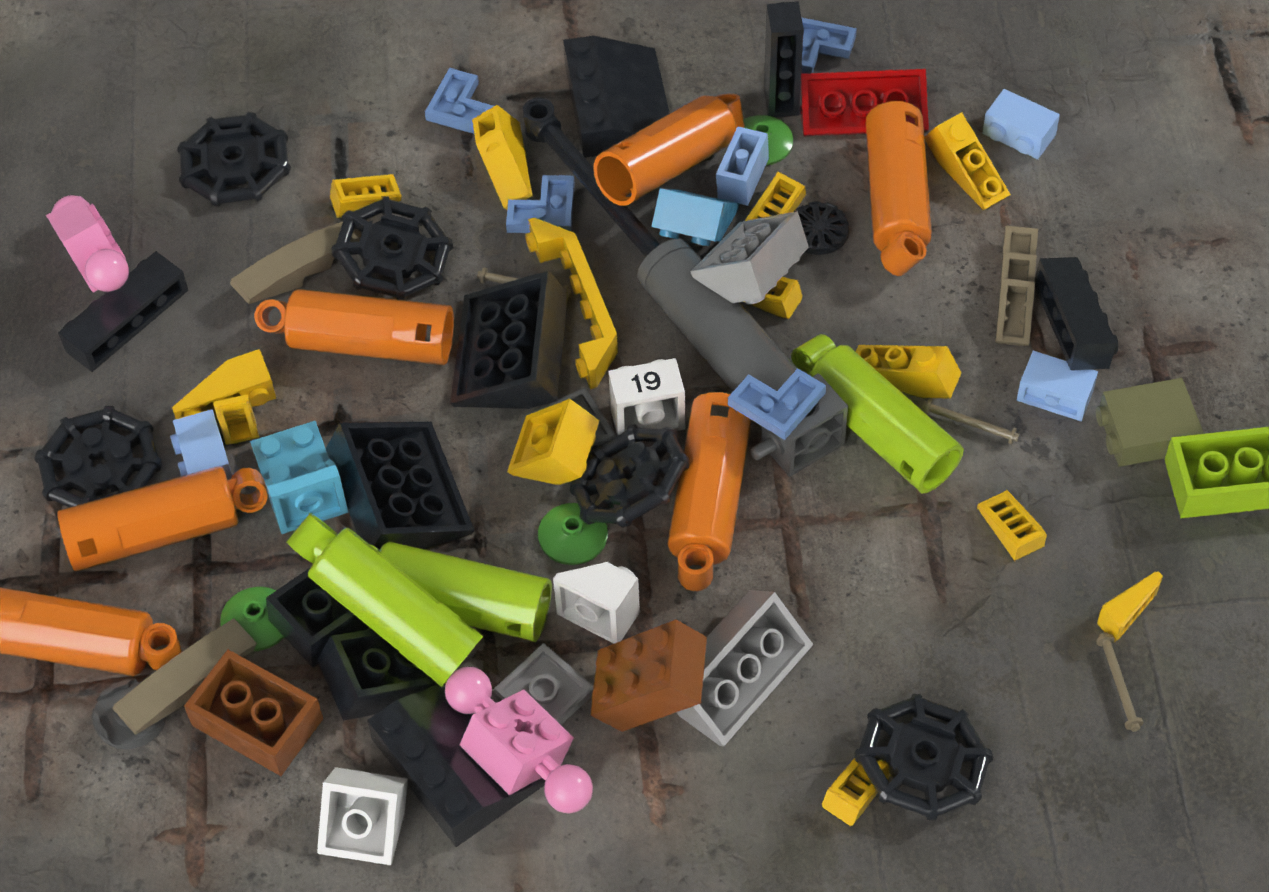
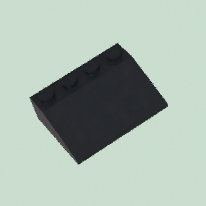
M598 36L563 40L566 74L582 155L585 158L598 156L603 151L670 114L655 48Z
M548 270L464 295L450 404L453 407L530 409L557 401L568 291Z
M431 421L339 423L326 447L329 459L336 464L348 511L357 535L379 550L387 542L424 550L473 534L474 527Z
M445 682L442 687L435 685L396 700L369 718L367 723L373 742L402 778L408 779L407 785L455 847H457L545 786L546 781L540 778L509 795L460 746L473 714L460 713L449 705L445 697Z

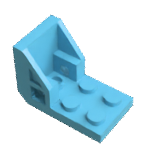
M316 421L250 441L281 534L296 530L309 513L317 516L322 521L349 513L336 464L329 460Z

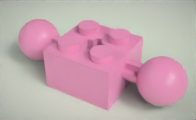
M75 195L65 196L58 200L52 212L46 216L91 291L111 292L122 287L129 274L126 257L117 242H115L111 235L112 233L94 204L90 205L81 196Z
M462 667L454 671L445 685L447 702L454 710L460 713L473 714L460 746L509 795L543 778L546 781L544 787L546 799L555 810L562 813H575L583 809L589 803L592 796V781L587 772L582 768L570 764L561 765L574 737L524 689L495 703L491 699L492 685L490 679L482 670L475 667Z

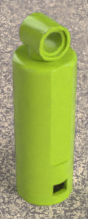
M819 334L793 349L791 361L794 365L812 377L819 373L848 405L846 426L921 494L936 489L953 473L963 456L964 448L851 347L848 345L836 347L828 336Z
M309 513L287 540L288 545L313 564L308 571L310 579L384 638L417 668L425 672L439 686L442 687L482 639L483 636L474 628L472 629L450 608L435 599L350 528L346 527L337 534L325 522Z
M393 542L385 543L380 550L371 545L435 599L450 608L470 627L533 642L539 639L547 619L551 601L552 583L550 579Z

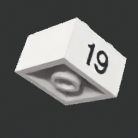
M676 358L668 360L658 359L647 364L622 366L608 371L610 409L617 436L627 431L628 426L634 424L639 428L662 429L668 426L676 431L685 430V390Z

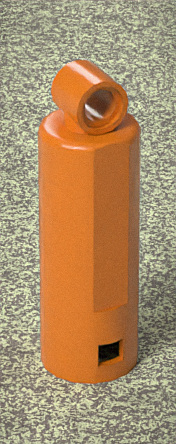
M722 94L715 97L701 96L600 153L594 162V176L603 195L617 205H629L729 146L737 126L745 127L740 96L737 94Z
M891 101L873 108L866 117L872 234L875 246L881 251L880 258L883 266L891 274L902 276L924 259L927 252L926 246L931 241L932 231L923 116L920 110L910 103ZM905 114L915 119V125L906 122Z
M297 289L291 293L288 303L273 299L265 300L257 306L254 314L255 322L262 331L275 334L284 333L286 344L292 349L445 365L449 359L452 346L454 314L451 305ZM278 308L281 313V319L277 325L273 326L268 316L272 309ZM428 325L431 326L430 342L426 341Z
M723 392L701 394L692 403L684 446V454L690 459L689 468L682 472L678 480L667 542L670 552L678 558V580L685 589L690 591H701L711 584L713 565L725 561L731 552L752 420L728 406L730 394ZM712 405L729 407L727 418L710 416ZM699 565L702 566V568L698 570L690 569L689 566Z
M217 466L62 509L57 512L67 555L73 570L76 572L235 527L239 523L236 510L239 509L246 513L256 512L264 507L268 495L264 479L256 469L242 468L236 471L231 479L227 480L224 468ZM247 486L257 488L251 494L241 493V490Z
M0 587L1 654L135 676L143 671L147 662L152 669L157 671L182 652L175 630L165 623L153 624L152 617L148 612ZM161 645H168L165 649L155 650Z

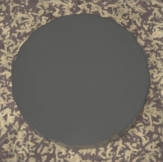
M125 679L111 684L100 693L95 709L93 708L91 716L97 734L106 744L117 749H135L144 746L156 738L165 725L166 717L135 735L113 710L115 703L141 683L137 682L136 679Z

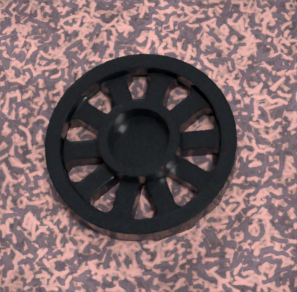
M814 201L795 209L794 212L798 211L799 217L803 219L800 221L809 246L805 251L806 253L825 255L838 250L844 245L848 238L849 224L846 214L840 211L837 206L829 202L824 204L821 201ZM829 240L832 244L828 245L825 241ZM812 243H818L817 247L812 246Z

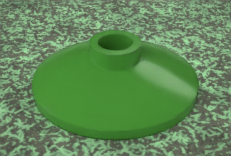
M755 115L744 119V128L768 134L769 159L766 166L778 163L788 156L793 146V134L783 121L768 115Z
M567 503L553 508L543 517L538 529L539 544L543 552L552 560L565 565H579L591 561L602 552L608 538L606 523L595 522L594 524H587L581 520L578 503ZM569 526H577V527H578V528L575 529V530H569V529H567V527H569Z
M252 587L238 592L224 606L220 619L221 626L234 618L257 643L254 651L265 650L276 645L284 636L269 621L266 597L276 590L267 587ZM256 610H259V611H260V612H259L257 615H255V616L248 615L249 613H251V612H253V611H256Z

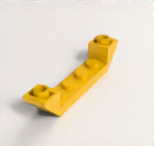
M537 218L528 219L529 233L525 234V239L529 251L536 252L540 263L560 258L563 268L565 270L570 269L571 271L570 283L574 294L580 293L582 298L580 308L584 319L591 320L590 332L593 340L579 344V358L575 359V365L579 377H586L590 390L597 388L618 353L617 333L576 233Z

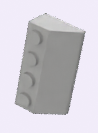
M798 211L739 222L690 271L692 278L731 303L745 301L746 304L750 305L764 300L768 291L777 285L779 279L788 273L789 268L798 262L800 256L809 248Z
M749 590L707 636L701 704L676 712L682 719L719 746L724 747L813 646L811 640L775 592Z

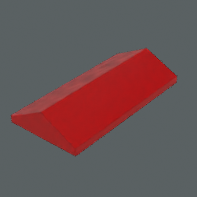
M926 69L801 74L803 136L866 134V117L869 112L878 105L891 101H902L917 107L923 116L924 132H928ZM905 114L906 122L915 125V119Z

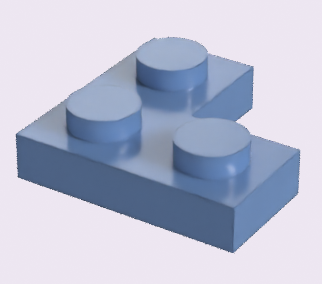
M802 18L804 29L802 74L813 73L819 53L849 59L856 38L857 28Z
M449 68L425 111L426 121L474 134L472 119L494 106L471 99L479 84L477 75Z
M542 175L540 200L508 199L507 233H529L528 219L537 218L571 231L575 187L574 176Z
M798 368L778 391L748 374L728 397V406L785 440L824 396L826 385Z

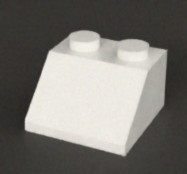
M605 562L557 573L553 578L557 614L613 644L623 639L640 613L638 577L625 567H616Z
M335 767L323 782L317 853L391 865L405 814L408 779Z

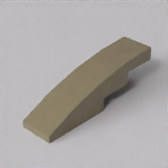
M343 221L315 231L283 246L232 278L230 285L248 304L302 287L304 277L331 269L334 259L331 248L336 244ZM353 233L350 242H359L360 239Z
M1005 226L995 343L1029 347L1035 289L1038 229Z
M233 618L204 636L147 677L115 703L113 710L131 731L137 735L183 707L227 649L241 657H245L255 650L257 643Z

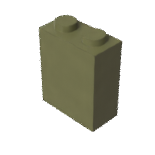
M1183 378L1105 391L1102 394L1100 405L1096 407L1097 422L1100 427L1104 426L1107 449L1110 455L1114 454L1118 467L1165 459L1171 437L1204 434Z

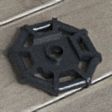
M248 112L246 115L217 119L211 116L206 119V123L186 142H180L177 148L180 154L181 165L179 182L183 188H190L211 201L212 206L219 207L223 203L246 200L258 202L263 199L262 196L282 176H287L290 173L291 166L288 163L287 141L289 137L284 130L274 128L259 119L256 113ZM255 130L264 136L259 137L257 135V138L251 135V131ZM212 135L213 140L208 145L207 142L202 145ZM273 146L275 158L266 157L265 149ZM231 154H237L239 157L235 160H228L231 158ZM195 156L201 157V164L193 168V158ZM264 169L270 170V171L256 184L255 181H257V180L261 177V172H262ZM204 177L210 178L215 185L214 188L199 179ZM241 184L248 186V188L225 190L226 186Z
M382 196L381 200L355 211L348 210L343 214V223L336 244L332 246L331 251L332 256L339 260L353 281L354 288L357 290L363 288L396 297V300H404L406 296L431 285L438 286L444 280L442 274L449 251L453 249V242L451 238L444 234L431 215L432 210L426 206L419 208L390 200L389 196ZM381 213L383 215L380 221L373 223V220L370 222L366 221ZM419 226H424L432 238H426L424 234L422 237L419 232ZM355 229L362 232L359 242H350ZM391 242H396L399 250H390L385 245L389 246ZM428 250L436 251L432 265L424 260L425 253ZM359 254L361 256L362 263L365 266L362 271L351 255ZM417 270L424 274L408 282H403V278L410 277ZM377 273L392 277L395 284L375 279L371 276Z
M105 406L102 410L70 419L64 417L60 420V426L42 450L36 451L34 460L39 465L43 483L42 495L47 501H56L69 508L145 487L154 473L160 471L162 467V460L158 457L152 434L154 427L149 421H140L115 410L114 406ZM98 424H102V428H101V429H98V428H89V429H86L82 434H80V433L77 431V430L84 429V428H87V427H91V426H95V425H98ZM113 425L120 426L132 433L124 437L112 431ZM70 436L74 441L65 453L56 454ZM141 443L144 457L134 458L132 448ZM95 459H105L106 463L104 465L98 464L96 467H92ZM53 467H64L66 477L59 482L56 481ZM134 471H139L129 486L125 485ZM73 488L86 494V496L81 498L68 491ZM108 489L111 492L118 491V493L97 498V496L103 495L101 491Z
M636 424L627 427V431L598 448L593 446L590 449V456L586 461V470L581 478L571 482L570 493L575 496L580 508V518L585 523L594 524L595 522L619 524L622 528L628 527L636 518L661 504L667 505L671 501L669 496L682 472L689 468L690 459L684 454L678 442V433L675 429L668 426L662 429L639 428ZM642 441L655 443L651 447H646ZM627 447L626 449L622 450L621 452H619V453H617V454H615L614 456H612V457L609 458V456H611V455H613L614 453L620 451L621 449ZM668 452L670 455L669 460L662 461L661 458ZM595 473H597L598 476L596 477V479H593V480H592V478L594 477ZM660 476H661L662 481H661L660 485L658 486V485H657V481L659 480V478H660ZM599 493L600 497L592 503L590 495ZM613 504L620 505L616 510L610 509L615 508Z
M912 694L911 698L882 709L873 708L867 714L868 723L860 747L855 751V761L862 765L879 794L878 800L883 804L889 802L924 815L927 820H936L937 816L967 804L976 805L982 799L981 788L988 765L993 761V753L982 742L968 719L969 714L963 709L957 711L924 699L921 694ZM908 714L914 716L912 721L903 725L904 722L898 724L894 721ZM925 714L937 718L939 720L948 722V724H944L939 721L925 717ZM881 730H884L891 736L887 747H876ZM958 730L969 748H964L961 743L960 745L957 744L954 739L956 735L954 731ZM922 748L929 750V756L934 759L923 760L916 752H921ZM877 761L887 762L888 771L894 778L890 783ZM962 762L973 763L968 780L959 773ZM903 784L925 793V800L898 789ZM952 785L958 790L956 793L937 800L936 793L943 791L947 786Z

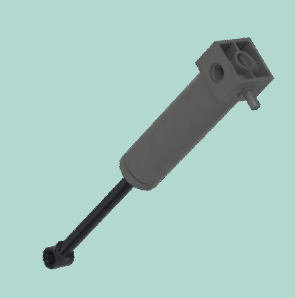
M533 98L527 101L523 106L526 136L532 141L547 143L641 251L645 259L638 269L637 278L639 283L729 389L733 392L749 374L778 391L797 369L794 363L740 302L731 303L692 278L690 271L702 259L686 241L671 239L659 244L626 205H617L603 195L597 185L594 168L561 131V123L555 117L552 102L545 98ZM819 373L813 376V378L826 385V393L792 433L784 440L762 427L761 443L751 448L750 451L755 460H760L770 454L789 477L845 444L848 405Z

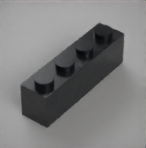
M799 1L767 4L764 95L768 116L787 117L799 115L804 34Z
M155 251L147 259L142 260L128 274V278L122 287L115 291L106 292L99 299L91 302L88 308L75 319L65 324L63 329L58 332L65 352L89 371L93 372L189 291L183 271Z
M1078 257L1040 258L1034 279L1035 289L1070 370L1110 369L1113 355H1116L1118 352V338L1109 327L1107 314L1102 311L1098 303L1097 292L1093 291L1089 283L1087 271L1083 270Z

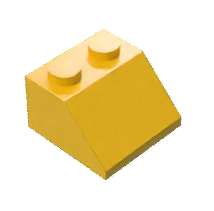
M571 399L526 415L507 472L512 476L555 485H561L581 478L587 467L586 461L590 448L596 440L595 433L600 420Z

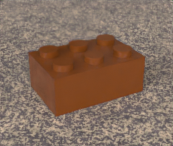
M675 619L599 649L596 658L590 716L623 732L701 704L707 637Z
M227 649L184 705L193 727L279 776L283 775L324 719L317 698Z

